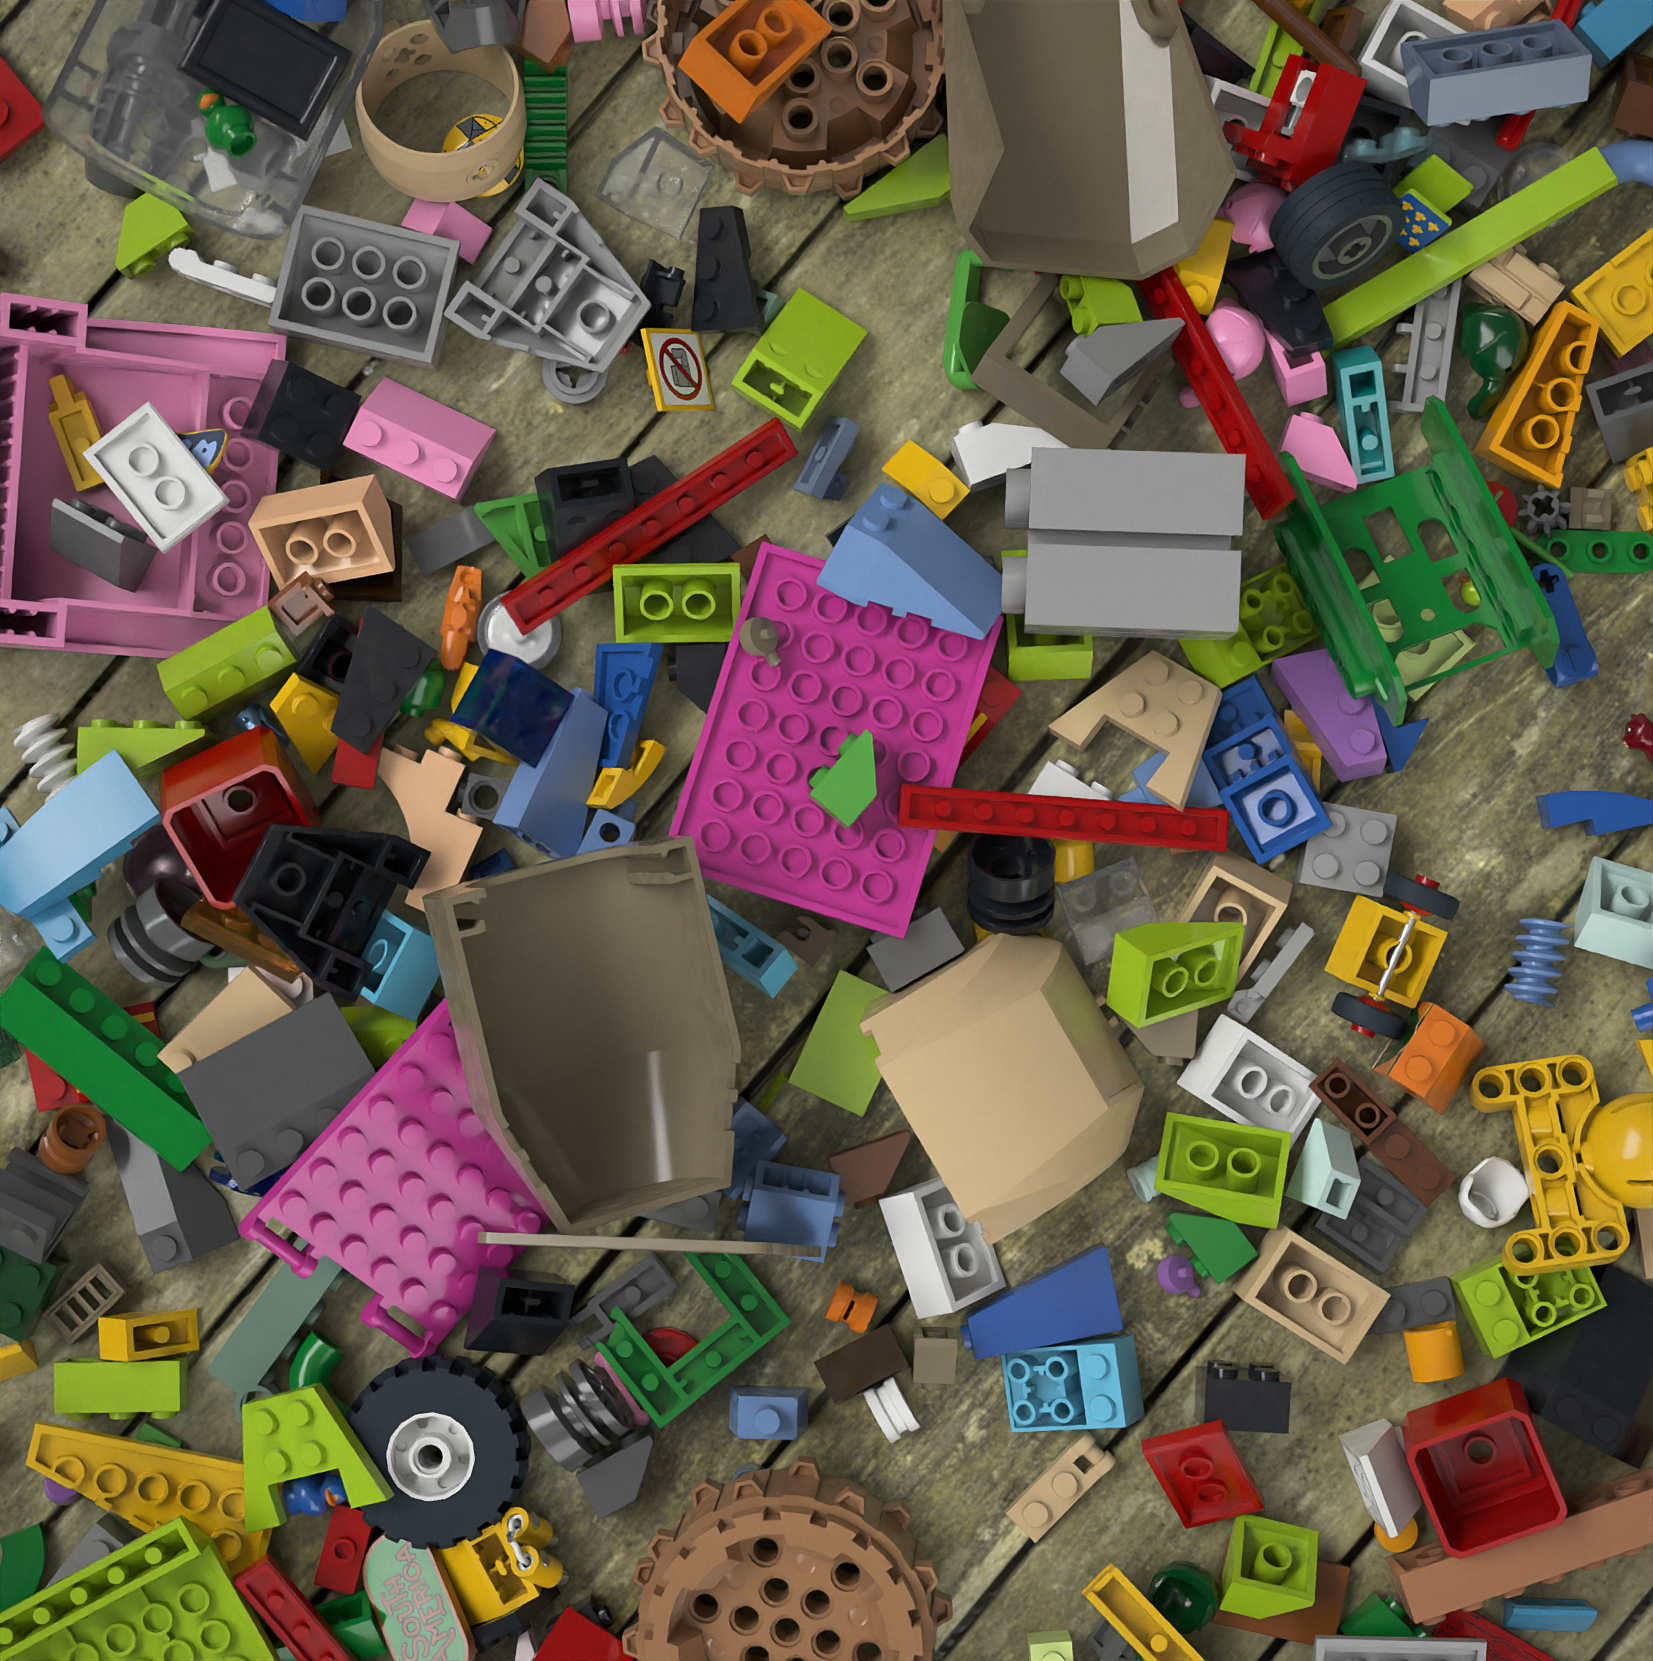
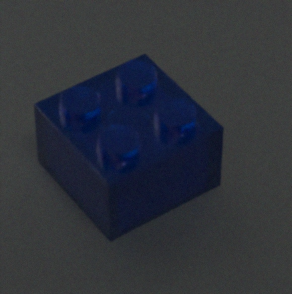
M489 648L449 721L507 759L536 769L575 695L519 657Z

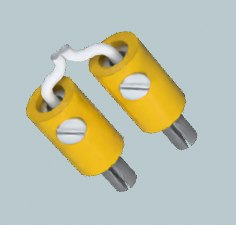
M514 1507L509 1509L502 1518L501 1529L508 1538L507 1542L512 1545L515 1552L511 1559L513 1573L544 1588H551L556 1584L561 1586L566 1584L569 1576L563 1570L560 1560L543 1550H538L546 1546H556L559 1541L558 1535L553 1532L551 1523L534 1512L523 1508ZM518 1542L521 1543V1544H524V1545H526V1546L520 1547L519 1544H518Z

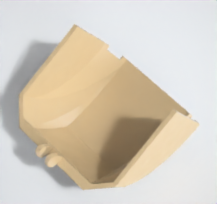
M993 933L964 949V952L891 993L890 991L868 1003L859 1023L866 1038L873 1034L880 1050L881 1056L874 1059L879 1072L966 1221L970 1225L978 1221L985 1229L981 1236L988 1246L1023 1227L1073 1195L1109 1168L1125 1152L1131 1138L1145 1088L1144 1083L1112 1030L1113 1027L1119 1024V1020L1115 1014L1104 1016L1100 1009V1006L1106 1002L1104 994L1092 995L1062 942L1034 934L1012 936L1005 933L997 935Z

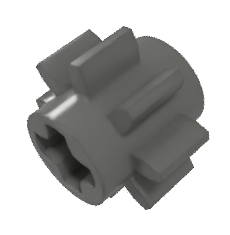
M1539 484L1538 492L1534 495H1522L1527 509L1519 511L1518 516L1523 521L1531 520L1527 527L1528 534L1532 535L1538 529L1544 531L1549 539L1552 535L1551 530L1558 526L1563 529L1567 528V523L1562 518V514L1572 510L1570 503H1559L1562 497L1561 489H1555L1551 493L1545 491L1543 485ZM1551 505L1553 514L1549 516L1544 513L1539 518L1536 509L1538 507L1546 509Z

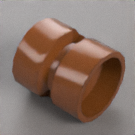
M71 1103L62 1107L51 1120L39 1143V1153L44 1164L52 1171L63 1175L75 1174L84 1170L104 1142L107 1132L105 1121L100 1112L92 1106L83 1103Z

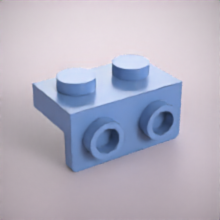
M740 1096L737 1103L733 1104L731 1130L735 1131L731 1186L722 1189L732 1200H736L743 1193L746 1175L755 1176L758 1160L768 1162L774 1160L780 1154L783 1144L788 1139L771 1119L742 1096Z

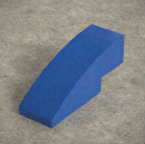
M1567 791L1535 796L1542 828H1551L1583 821L1586 836H1592L1653 823V801L1629 794L1607 791Z

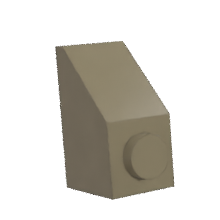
M1111 1009L1149 1054L1159 1056V1064L1183 1066L1184 1058L1194 1059L1198 1009L1138 1029Z
M913 1327V1383H921V1389L933 1391L945 1390L946 1384H955L957 1336L955 1329L947 1327Z

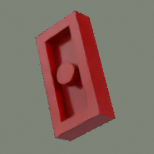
M345 1502L334 1506L314 1585L354 1595L356 1592L373 1530L361 1519L364 1512L360 1507L351 1509L350 1504Z

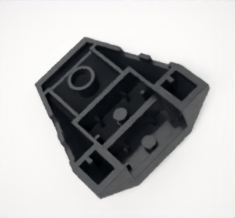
M270 822L231 900L317 986L356 1003L374 967L373 964L361 957L397 884L399 883L413 890L432 852L395 834Z
M1604 1264L1593 1276L1607 1306L1511 1351L1496 1380L1508 1377L1520 1382L1534 1414L1608 1455L1640 1469L1653 1445V1288L1611 1264Z

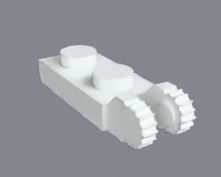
M174 248L171 254L168 255L169 265L179 276L272 309L277 289L276 281L255 273L252 279L237 274L239 270L237 267L219 260H215L213 266L206 264L196 251L190 249Z

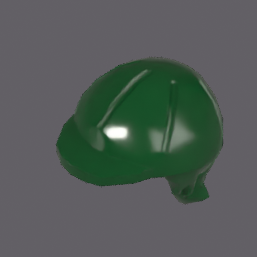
M1470 302L1464 306L1462 311L1463 332L1458 345L1461 348L1458 355L1463 356L1467 353L1471 368L1483 378L1484 384L1476 395L1469 400L1467 406L1469 415L1473 419H1480L1486 416L1498 404L1504 390L1506 378L1514 374L1524 362L1528 354L1529 337L1523 319H1520L1516 312L1499 305Z
M1178 1560L1162 1567L1154 1575L1148 1598L1149 1602L1179 1634H1190L1196 1629L1201 1631L1215 1617L1219 1607L1220 1592L1217 1582L1204 1567L1201 1568L1199 1564ZM1135 1650L1134 1653L1136 1654L1138 1661H1145L1140 1656V1654Z

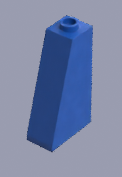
M1104 1243L1094 1244L965 1313L968 1324L960 1326L964 1349H973L976 1360L1123 1330L1107 1247Z

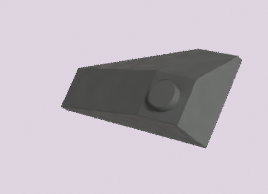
M108 1114L102 1116L106 1124V1133L137 1234L153 1275L241 1239L226 1199L206 1180L194 1161L182 1172H179Z

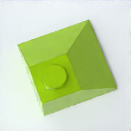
M1249 1514L1236 1516L1222 1572L1219 1609L1262 1619L1313 1606L1315 1602L1319 1531Z

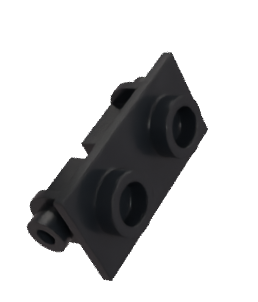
M649 260L646 272L641 278L640 290L652 306L629 338V341L644 349L641 329H670L674 315L662 312L664 305L677 308L686 284V280L683 279L685 271L673 266H669V269H667L655 260Z

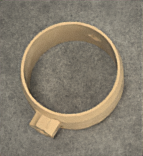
M393 19L381 25L379 32L371 38L373 49L367 55L360 69L355 96L356 114L362 143L377 171L389 184L399 191L414 198L432 202L466 200L496 186L509 174L517 162L522 150L527 127L522 79L508 51L503 45H492L451 54L437 34L430 19L413 23L408 21L398 22L396 19ZM425 54L421 59L415 60L420 55ZM451 70L476 75L496 86L511 102L508 114L493 133L470 147L446 153H426L403 147L383 135L372 123L380 103L394 88L412 77L433 71ZM486 165L484 171L477 175L479 168Z

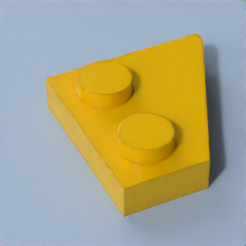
M293 672L271 702L270 707L301 755L304 764L311 773L316 775L339 742V737L330 730L340 695Z

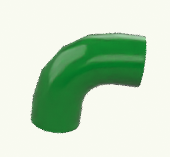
M311 1329L300 1345L290 1367L289 1390L322 1383L345 1418L350 1407L333 1394L330 1386L331 1375L346 1354L344 1348L326 1334Z

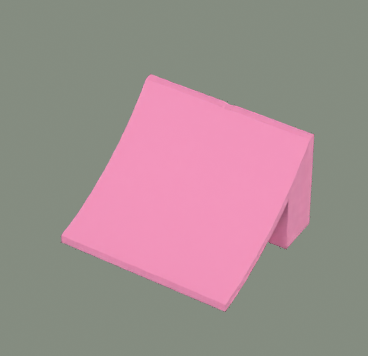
M2 292L0 293V647L168 659L266 605L268 606L270 569L248 522L261 498L276 494L279 453L240 436L271 360L285 361L287 335L189 325L87 318L88 304ZM61 374L71 377L77 393L81 391L86 392L88 399L92 402L104 436L148 401L152 403L174 432L191 433L223 429L229 434L230 438L226 450L210 476L230 502L165 554L160 551L148 536L145 542L158 548V551L136 593L116 587L49 549L51 504L55 498L71 503L73 497L89 505L93 504L114 515V519L124 524H130L145 532L107 484L85 493L77 492L48 417V413H51L48 404L56 402L48 380Z

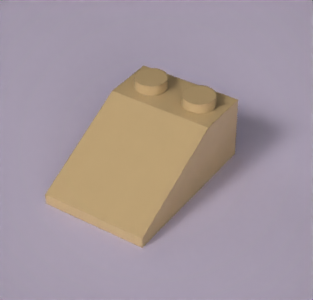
M1227 849V852H1215L1197 881L1176 922H1241L1245 925L1236 989L1288 906L1293 884Z
M250 963L172 1038L157 1057L176 1074L298 1007Z
M1278 1221L1277 1230L1269 1229L1256 1249L1259 1255L1247 1263L1231 1289L1245 1302L1346 1365L1391 1294Z

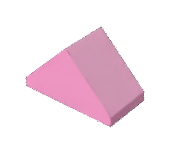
M415 198L401 223V227L459 241L461 243L459 259L472 266L475 265L493 232L490 226L455 202H432Z

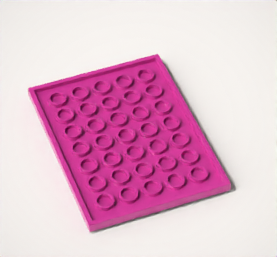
M762 541L668 836L693 835L701 874L704 878L904 940L938 830L897 827L899 785L909 784L951 788L1004 617L999 616L984 639L980 640L931 626L932 619L907 612L905 618L892 615L893 608L868 601L866 607L857 605L816 584L827 561ZM752 617H765L776 627L778 642L775 650L782 658L781 662L776 666L770 667L764 656H752L743 649L739 639V632L742 624ZM867 729L873 735L877 795L853 825L846 830L809 798V794L814 788L808 783L824 764L830 769L842 757L836 751L852 732L859 737Z

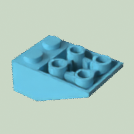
M1134 1334L1086 1337L1001 1355L1011 1432L1127 1427L1145 1417Z

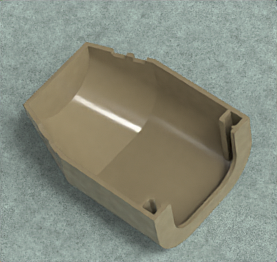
M693 835L664 836L595 849L453 885L422 897L472 1110L559 1232L565 1235L573 1234L731 1186L735 1131L731 1130L733 1102L737 1103L738 1089H734L736 1063L741 1062L742 1047Z

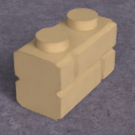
M1518 243L1470 271L1462 283L1491 305H1499L1516 312L1520 319H1523L1527 331H1529L1540 321L1565 286L1558 281L1560 275L1552 267L1545 263H1540L1537 266L1525 256L1527 250Z

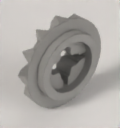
M544 358L542 363L543 382L548 391L557 400L575 405L590 402L603 391L608 370L605 374L587 370L593 373L579 376L576 388H573L570 376L563 374V372H557L558 370L571 368L572 365Z

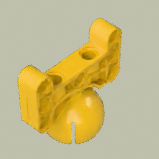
M1565 1055L1481 1069L1475 1074L1468 1090V1098L1471 1105L1483 1113L1512 1111L1536 1229L1514 1233L1508 1239L1501 1253L1504 1267L1516 1276H1528L1609 1264L1616 1261L1627 1249L1630 1242V1234L1623 1206L1635 1209H1653V1092H1633L1619 1096L1601 1107L1598 1105L1600 1098L1593 1066L1585 1057L1580 1055ZM1565 1070L1578 1072L1582 1077L1583 1083L1578 1086L1567 1084L1562 1077V1072ZM1524 1076L1535 1077L1541 1084V1090L1537 1092L1525 1090L1521 1085L1520 1079ZM1484 1082L1495 1084L1500 1091V1095L1496 1098L1483 1096L1480 1093L1479 1084ZM1556 1106L1559 1107L1564 1133H1562ZM1542 1156L1553 1158L1558 1165V1172L1553 1174L1543 1172L1537 1164V1159ZM1574 1187H1576V1192H1577V1196H1578L1579 1206H1580V1210H1581V1216L1579 1215V1211H1578V1206H1577V1201H1576V1197H1575ZM1601 1232L1611 1233L1618 1242V1248L1615 1250L1602 1248L1597 1241V1234ZM1559 1238L1570 1240L1575 1246L1576 1254L1570 1257L1559 1254L1555 1248V1240ZM1518 1244L1528 1246L1532 1250L1533 1261L1528 1263L1518 1261L1513 1256L1512 1247Z

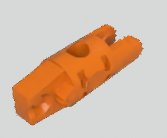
M457 566L446 597L444 617L439 636L443 637L440 650L442 654L439 656L441 657L439 661L442 663L441 666H444V669H448L452 673H459L463 663L469 657L471 643H476L478 622L483 607L484 571L475 567Z

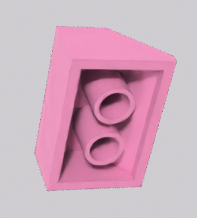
M384 377L360 407L342 445L351 453L461 505L497 431Z

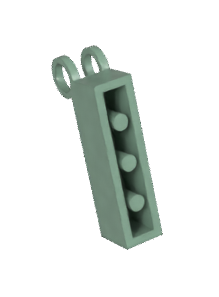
M301 1238L295 1248L301 1251L309 1242ZM325 1254L318 1261L315 1271L306 1279H302L293 1273L291 1265L284 1262L206 1369V1371L238 1393L234 1402V1411L242 1423V1405L248 1402L250 1392H261L265 1396L282 1392L279 1386L273 1382L277 1374L271 1369L280 1357L286 1361L289 1359L302 1341L296 1337L305 1323L312 1327L326 1308L325 1305L320 1303L329 1289L336 1293L350 1275L349 1271Z

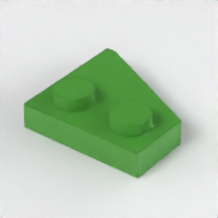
M537 492L481 502L473 506L474 513L528 580L551 565Z

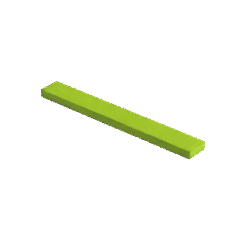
M1596 146L1323 307L1322 310L1334 337V348L1320 351L1322 357L1325 358L1329 353L1335 352L1618 185L1616 175Z

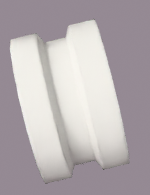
M893 1376L884 1379L881 1387L877 1389L870 1387L863 1391L872 1413L890 1443L901 1439V1433L909 1430L913 1432L921 1427L909 1401L905 1398L901 1387Z

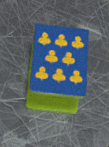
M1435 154L1430 155L1397 182L1393 188V192L1398 197L1406 215L1405 226L1397 242L1412 254L1418 252L1449 228L1452 220L1445 213L1468 196L1474 188L1471 183Z

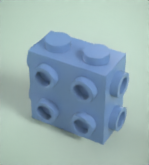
M758 1160L755 1176L746 1175L742 1200L750 1201L749 1206L741 1205L736 1230L744 1231L743 1242L822 1247L821 1257H788L824 1263L827 1246L834 1248L836 1246L839 1223L833 1222V1218H842L846 1193L838 1192L841 1175Z

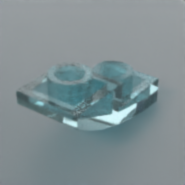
M1395 127L1394 133L1380 137L1379 149L1376 148V141L1351 139V145L1340 148L1335 165L1351 160H1361L1371 165L1396 161L1431 147L1432 138L1419 136L1420 130L1416 128Z

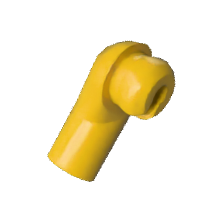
M441 717L435 718L431 721L432 725L424 730V736L435 747L441 746L447 738L470 762H474L480 757V755L459 749L455 723Z

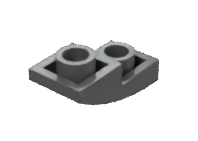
M477 503L405 540L423 577L496 541L494 536L474 513L473 506Z

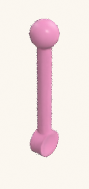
M598 1352L594 1357L595 1364L599 1367H604L635 1414V1423L638 1426L647 1425L650 1421V1415L645 1410H641L621 1378L602 1354Z

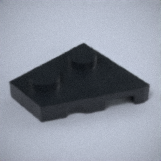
M555 1585L551 1588L543 1587L538 1597L503 1616L476 1625H469L477 1651L482 1653L492 1648L501 1641L500 1637L506 1634L509 1639H514L527 1632L532 1627L530 1620L561 1594L557 1586Z

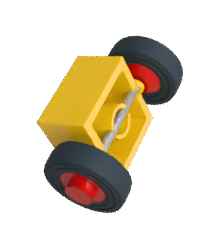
M1391 872L1385 882L1383 892L1399 899L1402 906L1410 910V912L1404 910V913L1359 894L1356 895L1324 971L1348 983L1368 990V995L1373 997L1370 998L1365 995L1357 997L1340 991L1336 995L1331 1011L1337 1016L1352 1022L1350 1027L1352 1030L1374 1038L1376 1033L1393 1040H1400L1402 1038L1408 1021L1404 1017L1391 1012L1388 1005L1380 1001L1385 1002L1386 998L1412 1009L1416 1008L1448 934L1444 930L1421 921V916L1418 914L1426 917L1437 915L1444 919L1452 920L1460 904L1457 898L1438 891L1440 883L1419 874L1416 875L1415 880H1412L1398 873Z

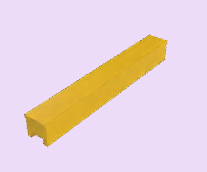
M1111 1562L1081 1591L1087 1600L1145 1661H1205Z

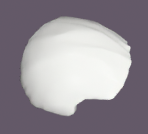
M1492 1156L1481 1161L1463 1179L1460 1184L1458 1198L1464 1215L1472 1222L1484 1228H1496L1511 1222L1517 1216L1520 1208L1529 1198L1526 1178L1520 1173L1519 1169L1515 1168L1508 1160Z

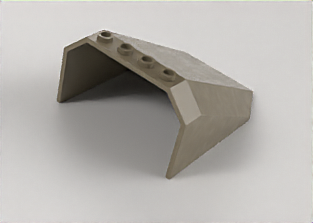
M942 0L951 203L959 232L985 267L1142 281L1194 255L1238 173L1177 0Z

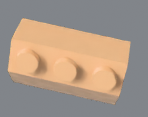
M375 474L263 496L248 522L280 591L304 571H307L314 580L321 577L328 584L391 572L395 568L391 510Z

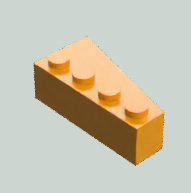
M1566 300L1549 307L1529 342L1528 354L1524 362L1512 375L1473 451L1474 454L1538 488L1539 484H1542L1545 491L1560 489L1563 479L1562 467L1565 455L1570 450L1572 441L1570 434L1575 414L1579 412L1582 400L1580 393L1584 376L1589 371L1600 319Z

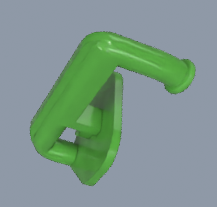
M973 249L961 252L955 263L943 352V363L949 382L954 387L962 390H982L981 387L970 381V378L986 351L1010 321V317L1004 311L977 302L981 267H985V265ZM1002 268L1005 272H1012L1015 270Z

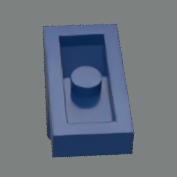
M1370 694L1387 754L1386 772L1390 774L1403 770L1429 718L1400 727H1393L1385 709Z

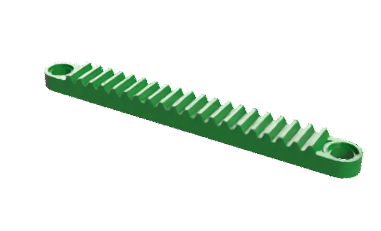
M525 58L524 96L527 116L524 142L525 192H528L534 181L539 177L544 182L555 185L559 192L568 197V63L564 67L558 65L551 75Z

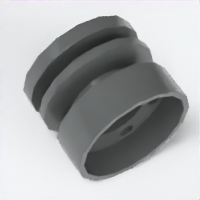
M161 877L155 880L138 897L136 905L134 904L126 908L122 916L116 918L109 925L107 937L114 954L130 973L154 988L167 990L174 986L182 975L191 970L193 962L202 959L221 941L222 930L213 910L200 895L186 884L174 878Z
M579 1358L568 1366L573 1379L562 1370L555 1376L561 1395L558 1396L549 1387L542 1385L520 1402L521 1410L537 1438L552 1457L566 1471L571 1473L594 1456L595 1452L589 1439L590 1435L595 1437L600 1443L608 1446L613 1441L609 1428L619 1436L623 1435L630 1428L628 1420L622 1411L620 1401L611 1387L598 1373H595Z

